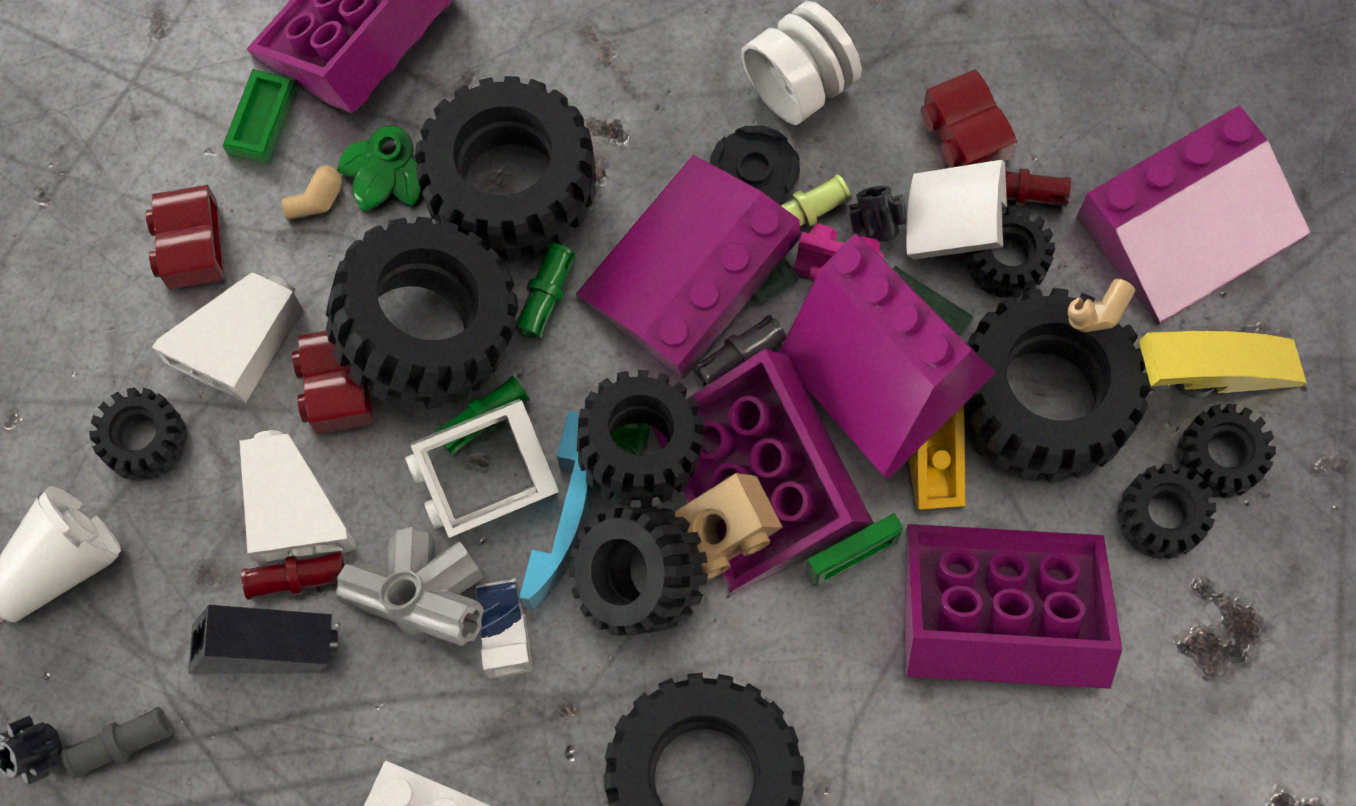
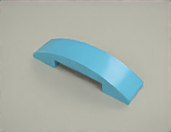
M568 411L557 452L560 470L570 472L572 476L551 554L537 550L531 551L519 597L525 609L535 610L558 585L573 560V557L570 556L573 545H579L581 542L577 535L586 526L590 507L591 486L586 481V470L581 471L578 463L577 432L579 414L577 412Z

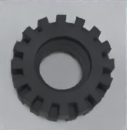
M1008 206L1006 213L1002 215L1003 239L1015 240L1022 244L1027 251V260L1019 266H1008L999 262L994 257L992 249L966 252L965 255H968L965 262L967 269L973 268L970 277L975 283L980 279L983 280L982 290L988 293L992 286L997 288V297L1004 298L1006 291H1011V296L1016 298L1020 297L1023 290H1034L1037 283L1039 285L1042 283L1054 258L1052 256L1055 252V242H1050L1053 236L1050 228L1042 230L1045 221L1040 216L1032 222L1029 220L1032 211L1025 208L1021 216L1015 215L1016 206Z
M135 387L127 388L128 397L125 398L119 392L112 394L111 397L115 404L109 407L103 401L98 407L104 413L103 417L93 415L91 424L97 428L95 431H89L90 440L96 444L92 446L95 454L119 476L127 479L129 475L134 481H143L144 474L151 480L158 478L157 469L161 467L166 472L170 471L173 466L168 461L172 457L180 460L183 453L178 446H186L187 437L182 433V431L187 429L185 422L180 418L181 415L165 397L159 393L156 395L151 389L143 388L141 394ZM142 418L153 421L156 433L153 440L146 447L140 450H129L123 446L122 434L128 425Z
M1220 404L1211 406L1207 412L1203 410L1183 432L1184 435L1180 438L1177 448L1182 449L1177 455L1178 464L1185 463L1186 468H1189L1186 476L1190 477L1193 475L1194 477L1196 474L1201 476L1204 480L1199 486L1201 488L1203 486L1210 487L1213 493L1212 497H1216L1220 492H1223V499L1232 498L1237 493L1242 495L1248 492L1265 477V474L1274 463L1270 460L1276 455V446L1268 445L1274 439L1272 431L1262 432L1261 428L1266 422L1261 417L1255 422L1249 419L1253 412L1252 410L1245 407L1240 413H1237V404H1227L1223 410H1221ZM1217 435H1227L1236 440L1243 450L1242 463L1231 468L1223 467L1216 463L1208 451L1210 439Z
M1163 464L1158 470L1154 465L1147 468L1143 474L1140 473L1127 487L1122 495L1123 499L1118 506V512H1122L1118 522L1120 528L1127 527L1128 529L1127 534L1124 536L1130 543L1135 539L1140 543L1136 548L1138 551L1144 554L1148 549L1152 550V557L1161 559L1165 554H1168L1169 559L1178 558L1183 552L1187 554L1208 535L1207 532L1213 527L1215 519L1211 518V516L1216 512V503L1208 502L1213 493L1210 487L1201 489L1199 484L1204 480L1201 476L1196 474L1191 479L1186 476L1189 468L1180 466L1177 471H1173L1172 464ZM1157 495H1169L1177 499L1184 510L1182 525L1172 529L1157 525L1149 514L1148 506L1151 498Z

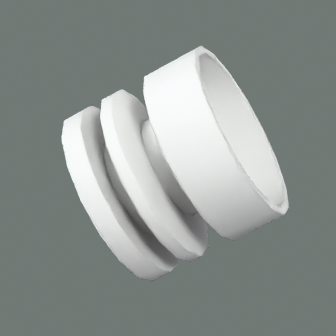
M805 1L794 9L792 14H787L778 21V29L768 28L741 49V59L745 72L757 93L777 116L793 125H798L824 106L825 97L834 98L844 88L849 87L861 78L862 66L859 54L851 38L835 17L816 2Z

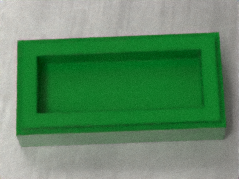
M252 69L222 145L227 154L269 163L298 87L294 78Z
M893 513L809 558L805 572L812 584L818 586L898 543L903 526L896 514Z

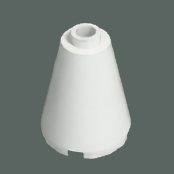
M50 486L38 495L0 555V622L7 620L15 623L114 563L121 552L117 539L97 515L90 520L78 510L84 504L62 489Z

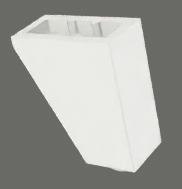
M252 272L158 338L152 348L165 364L246 403L303 308L294 294L295 288L290 283L274 275L266 279Z
M268 430L256 433L253 439L239 440L247 553L259 565L284 562L286 557L290 556L304 559L335 554L339 551L342 553L356 551L354 538L300 449L288 433L283 434L280 431Z

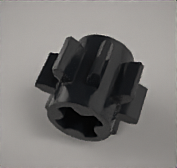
M888 186L866 188L857 193L858 203L849 205V216L853 233L864 231L865 237L876 239L879 242L895 238L899 234L898 225L907 223L903 195L892 197L891 188Z
M26 716L7 724V731L0 733V771L4 776L16 778L22 775L25 784L29 785L49 776L48 770L57 767L58 764L55 759L61 755L62 744L57 731L52 725L44 722L34 725L32 718Z

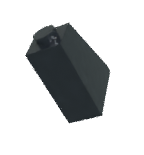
M208 605L192 624L188 674L318 673L329 665V659H335L337 653L338 632L336 629H331L332 614Z

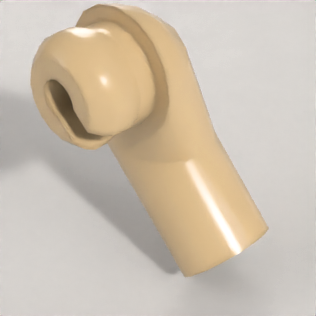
M329 165L319 167L315 171L305 193L282 198V207L286 220L325 213L331 208L342 185V179L334 167Z
M1114 279L1102 301L1092 302L1090 299H1086L1083 303L1081 297L1073 300L1067 309L1070 325L1084 333L1113 328L1118 324L1134 295L1135 288L1125 280Z

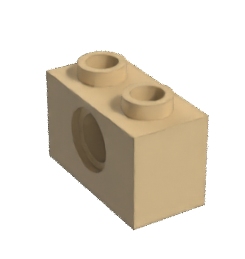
M735 473L675 511V517H684L690 523L688 532H697L702 540L697 547L699 552H706L708 563H702V573L708 574L707 579L727 571L730 568L728 561L740 553L746 556L765 548L770 544L768 536L783 528L757 476ZM723 518L726 523L727 532L724 539L720 541L717 535V526Z

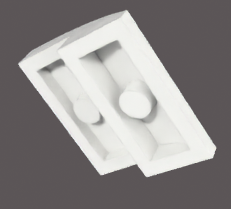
M997 160L913 174L907 212V256L914 260L1003 247L1002 208L1007 207L1005 162Z

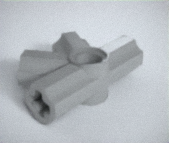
M414 527L398 529L396 534L389 538L387 570L357 560L351 565L346 564L337 577L338 587L335 595L342 604L393 621L406 634L415 635L424 632L464 646L469 641L474 642L482 628L481 620L484 612L482 605L479 601L461 596L460 594L483 579L484 576L460 541L434 558V538L429 531L417 530Z

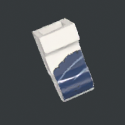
M517 578L476 585V598L484 609L481 620L483 670L489 679L533 671L526 617L523 614L522 603L519 598L520 591Z

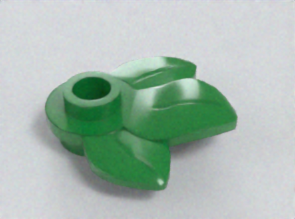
M389 125L379 128L372 134L369 140L351 144L340 157L337 171L342 175L354 177L353 195L359 208L364 212L381 204L391 193L412 207L417 204L422 194L415 170L418 165L412 158L414 151L412 139L407 132L397 126ZM387 141H395V151L390 155H384L383 145Z

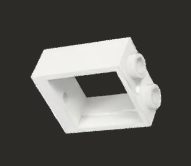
M520 399L411 442L410 446L414 454L405 457L416 485L425 481L432 500L424 502L434 529L444 527L448 538L559 492L525 406ZM506 419L532 484L454 516L427 451Z

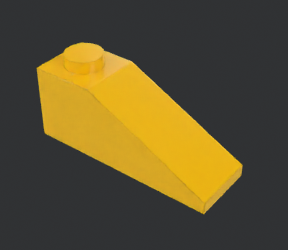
M964 405L908 459L917 509L966 506Z

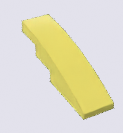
M1174 331L1147 333L1138 340L1150 386L1184 384L1185 390L1217 387L1218 393L1302 387L1307 383L1294 339L1235 331Z

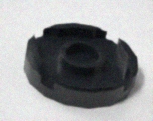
M743 126L735 129V133L730 134L726 138L724 136L717 142L710 157V164L762 191L779 205H783L791 197L799 182L800 158L796 149L794 151L792 145L788 143V138L781 132L766 126Z

